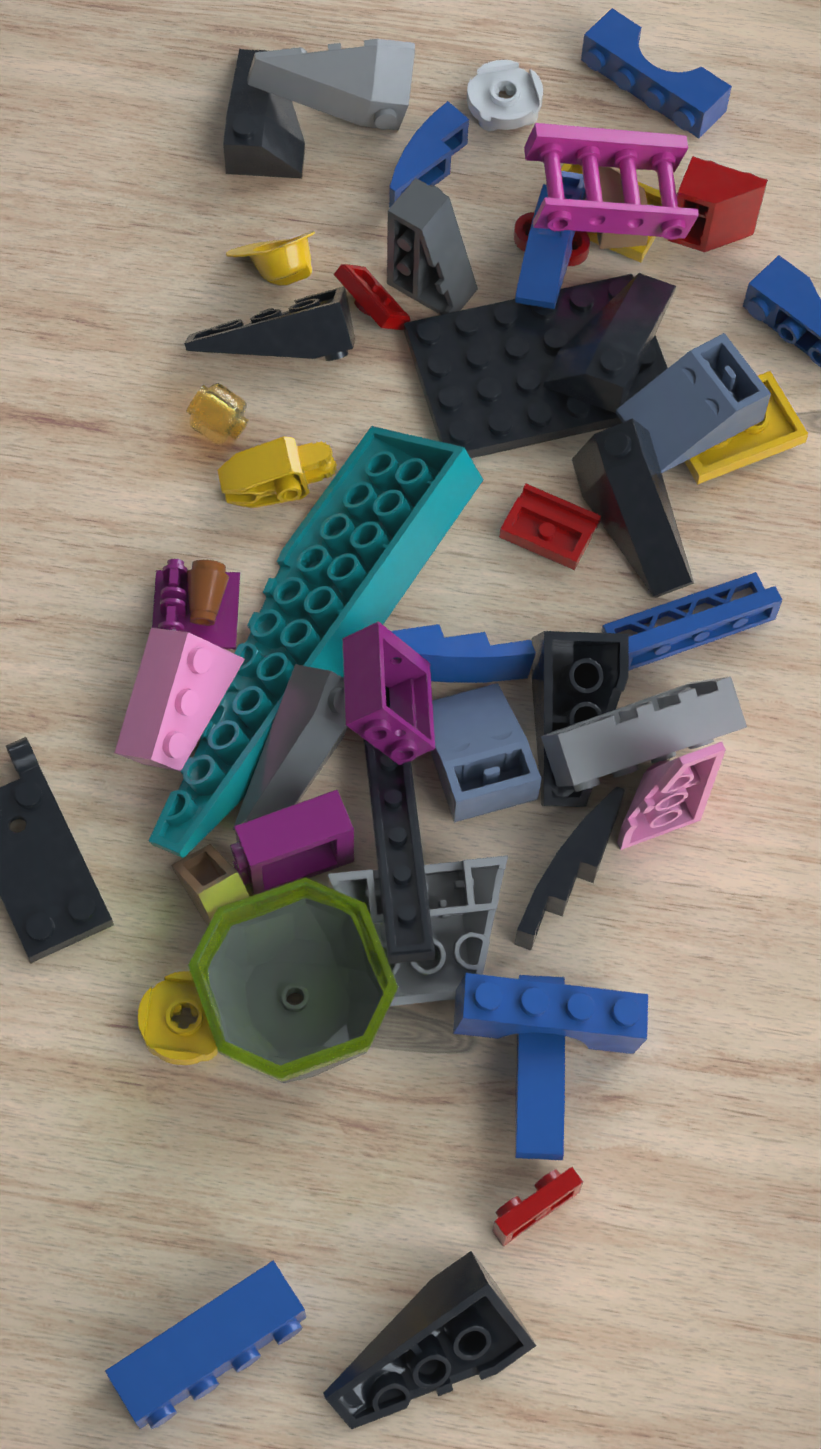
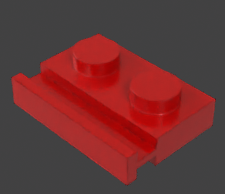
M525 483L520 497L515 501L500 528L499 538L575 570L592 539L595 529L599 526L601 515Z

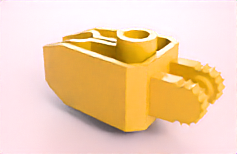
M283 436L236 453L217 471L222 493H225L227 503L256 508L305 498L310 493L308 484L332 477L337 470V464L332 456V449L326 442L316 441L314 444L311 442L297 446L295 438Z

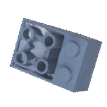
M723 333L687 352L616 409V414L622 422L633 418L649 431L661 473H664L763 421L771 393L726 334Z
M498 683L432 700L435 749L430 752L454 823L538 800L541 784L539 770L529 742Z

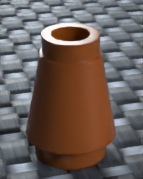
M204 559L192 562V569L187 571L190 622L203 626L215 624L229 580V576L226 574V566L223 563Z

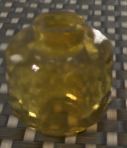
M215 383L209 388L203 385L186 410L191 415L189 419L190 427L215 444H222L229 437L237 440L250 421L244 417L247 409L246 401L220 383Z

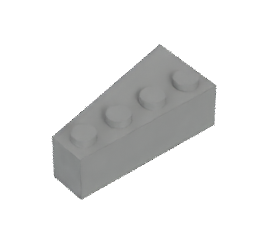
M730 676L690 682L543 735L541 738L557 786H573L575 792L599 785V777L612 773L613 777H619L635 772L639 769L637 764L651 760V763H657L676 756L675 751L687 747L694 749L714 742V738L744 729L747 725Z

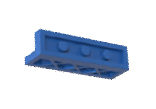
M757 572L604 624L602 626V633H620L626 630L638 633L629 636L630 671L776 620L782 598L776 586L765 589ZM751 588L753 594L731 601L734 593ZM707 603L715 606L693 614L698 605ZM668 616L676 619L670 623L655 627L657 620Z

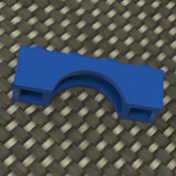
M613 8L610 9L584 34L581 61L586 63L590 69L598 71L616 83L620 89L628 91L643 101L650 109L658 111L673 121L682 130H687L697 138H700L727 111L732 86L702 66L686 72H671L654 66L643 56L639 48L642 27Z
M465 973L456 988L453 1034L500 1039L508 1035L520 1033H549L577 1039L586 1044L588 1049L634 1054L647 1040L648 994Z

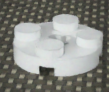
M496 60L482 65L477 69V75L472 80L470 78L467 86V105L471 114L479 120V125L482 129L486 131L517 129L525 125H532L538 118V112L542 106L543 85L539 76L533 70L529 69L528 73L526 70L519 68L518 62ZM506 91L507 95L514 96L507 99L500 98L499 92Z

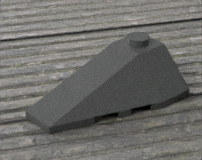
M295 664L234 826L298 804L344 738L348 728L345 719L343 677L329 670Z

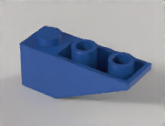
M778 255L749 282L743 307L748 310L753 318L763 321L775 330L785 342L795 345L807 354L816 365L821 367V299L810 277Z

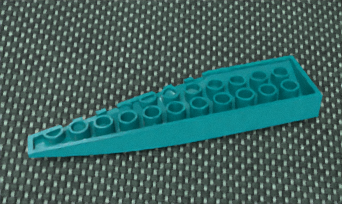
M370 427L282 549L277 559V563L280 566L275 578L268 579L263 590L266 599L260 612H253L247 625L251 632L246 642L239 644L234 653L245 660L202 733L201 741L193 758L189 757L180 771L183 775L182 783L178 790L170 793L148 840L153 846L184 858L245 797L295 664L329 670L344 678L343 638L378 621L382 625L385 623L483 482L482 476L465 447L379 427Z

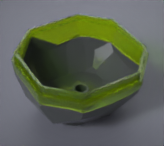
M303 878L217 908L188 964L218 1052L238 1064L281 1083L314 1077L367 1053L398 990V985L366 903L308 878ZM293 993H298L304 999L298 1005H291L287 1002V998Z

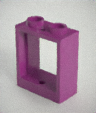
M379 621L343 638L346 726L399 765L434 750L435 736L430 663ZM385 686L389 688L390 708L386 706Z
M338 790L234 826L237 843L230 845L235 860L233 861V866L238 871L244 886L249 884L254 898L354 862V828Z

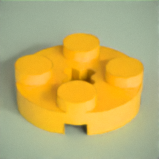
M192 971L171 973L164 977V981L157 983L153 989L151 986L146 991L139 1004L138 1026L149 1052L158 1056L161 1060L175 1065L197 1064L201 1061H209L217 1055L218 1049L215 1044L211 1012L200 985L199 973ZM183 1008H190L192 1016L196 1017L197 1021L195 1024H189L188 1028L181 1029L177 1022L172 1021L173 1015H181Z

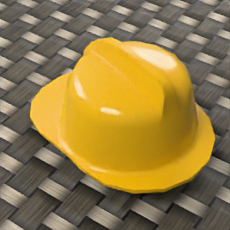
M315 231L291 239L244 245L227 251L226 256H250L265 280L279 286L289 285L306 279L312 274L308 237L315 234Z

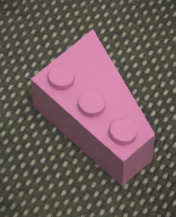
M151 628L114 753L143 765L181 771L245 659L189 632Z

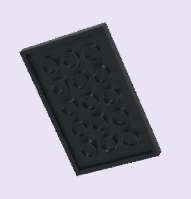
M633 274L560 289L555 309L515 303V299L404 323V333L439 441L465 447L470 458H476L610 428L622 423L616 413L547 389L543 385L558 351L634 278ZM656 335L625 402L668 369Z

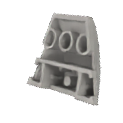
M508 855L424 865L435 949V960L388 964L378 870L370 869L327 874L338 900L359 909L363 917L377 960L394 994L389 1006L455 999L456 988L465 973L483 975Z

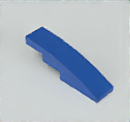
M440 624L391 631L430 663L432 682L487 683L528 679L536 655L531 640L490 645L485 632L444 638Z
M519 975V979L565 984V977ZM549 1033L517 1034L515 1158L563 1160L565 1036Z

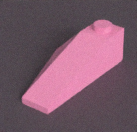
M722 742L671 761H659L646 770L621 826L617 841L620 850L701 821L726 751Z

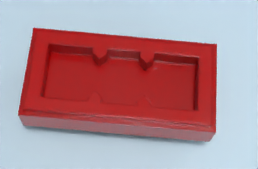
M341 264L333 274L356 299L354 301L355 306L362 313L371 316L380 328L404 330V323L411 321L410 316L366 267Z

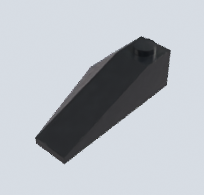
M239 49L228 104L223 142L226 174L302 179L305 141L293 102L248 85L247 78L255 52H264L266 50Z
M632 418L595 433L572 458L582 497L594 513L601 515V524L653 597L657 598L694 584L649 431Z
M543 631L532 637V644L536 651L532 664V692L538 767L541 776V805L586 807L592 788L575 792L573 786H557L541 736L617 708L621 692L625 690L629 677V634Z
M470 1251L433 1277L323 1394L327 1402L350 1429H354L404 1410L408 1407L410 1400L436 1391L437 1395L441 1396L453 1391L452 1384L475 1375H479L481 1380L496 1375L537 1345L496 1282L473 1252Z

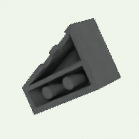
M415 178L388 209L387 284L440 315L461 311L478 290L450 197L445 195L438 187L427 185Z

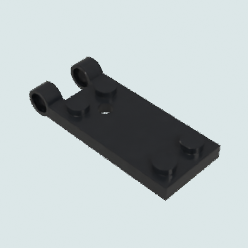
M27 737L5 745L20 779L0 787V897L30 963H33L113 926L114 923L39 766ZM16 819H22L26 822L25 829L18 833L11 831L10 824Z

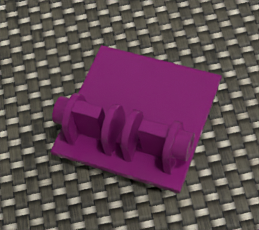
M176 558L169 559L163 570H156L152 628L189 632L223 649H236L240 572H226L229 580L215 624L203 626L190 622L188 569L184 566V561Z

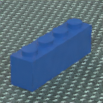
M273 1260L105 1370L139 1429L149 1424L151 1429H154L171 1419L177 1413L174 1406L189 1396H192L193 1400L196 1401L213 1391L219 1385L216 1378L231 1368H234L237 1373L255 1363L261 1357L258 1350L274 1339L280 1345L298 1334L303 1328L300 1322L306 1319L305 1309Z

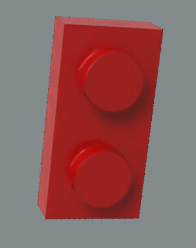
M570 1167L562 1174L557 1169L552 1170L535 1183L534 1187L537 1190L535 1193L523 1201L519 1196H516L495 1212L499 1218L494 1221L492 1232L504 1247L580 1193L583 1185L582 1179L573 1167Z

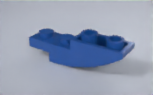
M561 171L565 199L585 200L586 193L583 174ZM547 184L542 186L533 220L544 198H548ZM532 220L519 275L515 303L555 309L571 257L572 240L575 231H552L550 229L534 228Z

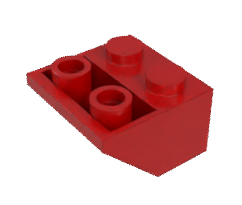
M692 156L677 192V201L679 208L698 209L699 216L685 239H668V241L705 253L753 235L768 180L757 177L752 173L741 172L719 165L713 161Z

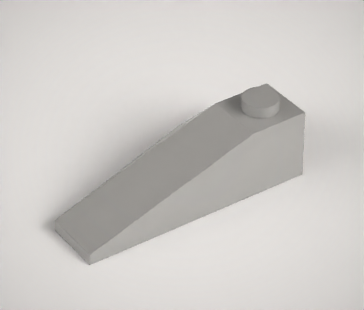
M370 39L364 40V46L345 49H341V43L328 44L327 51L307 53L305 49L299 47L255 52L247 81L250 86L362 127L399 130L409 106L415 44L394 40Z

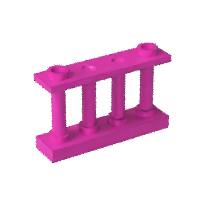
M535 123L524 146L525 160L544 163L548 198H544L533 220L534 228H544L552 231L572 230L656 236L671 240L685 239L699 216L698 209L678 207L673 172L676 171L688 150L687 136ZM560 163L582 166L586 200L565 199ZM598 166L620 169L624 203L603 202ZM636 169L657 172L662 206L641 205Z

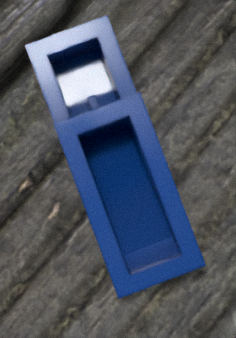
M447 101L422 124L403 150L389 187V208L415 178L427 185L435 186L450 175L451 156L468 144L469 119L450 102Z

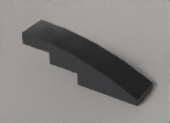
M620 787L613 789L585 816L558 850L533 892L518 926L514 945L532 950L545 911L563 917L576 878L594 883L621 807L625 789Z

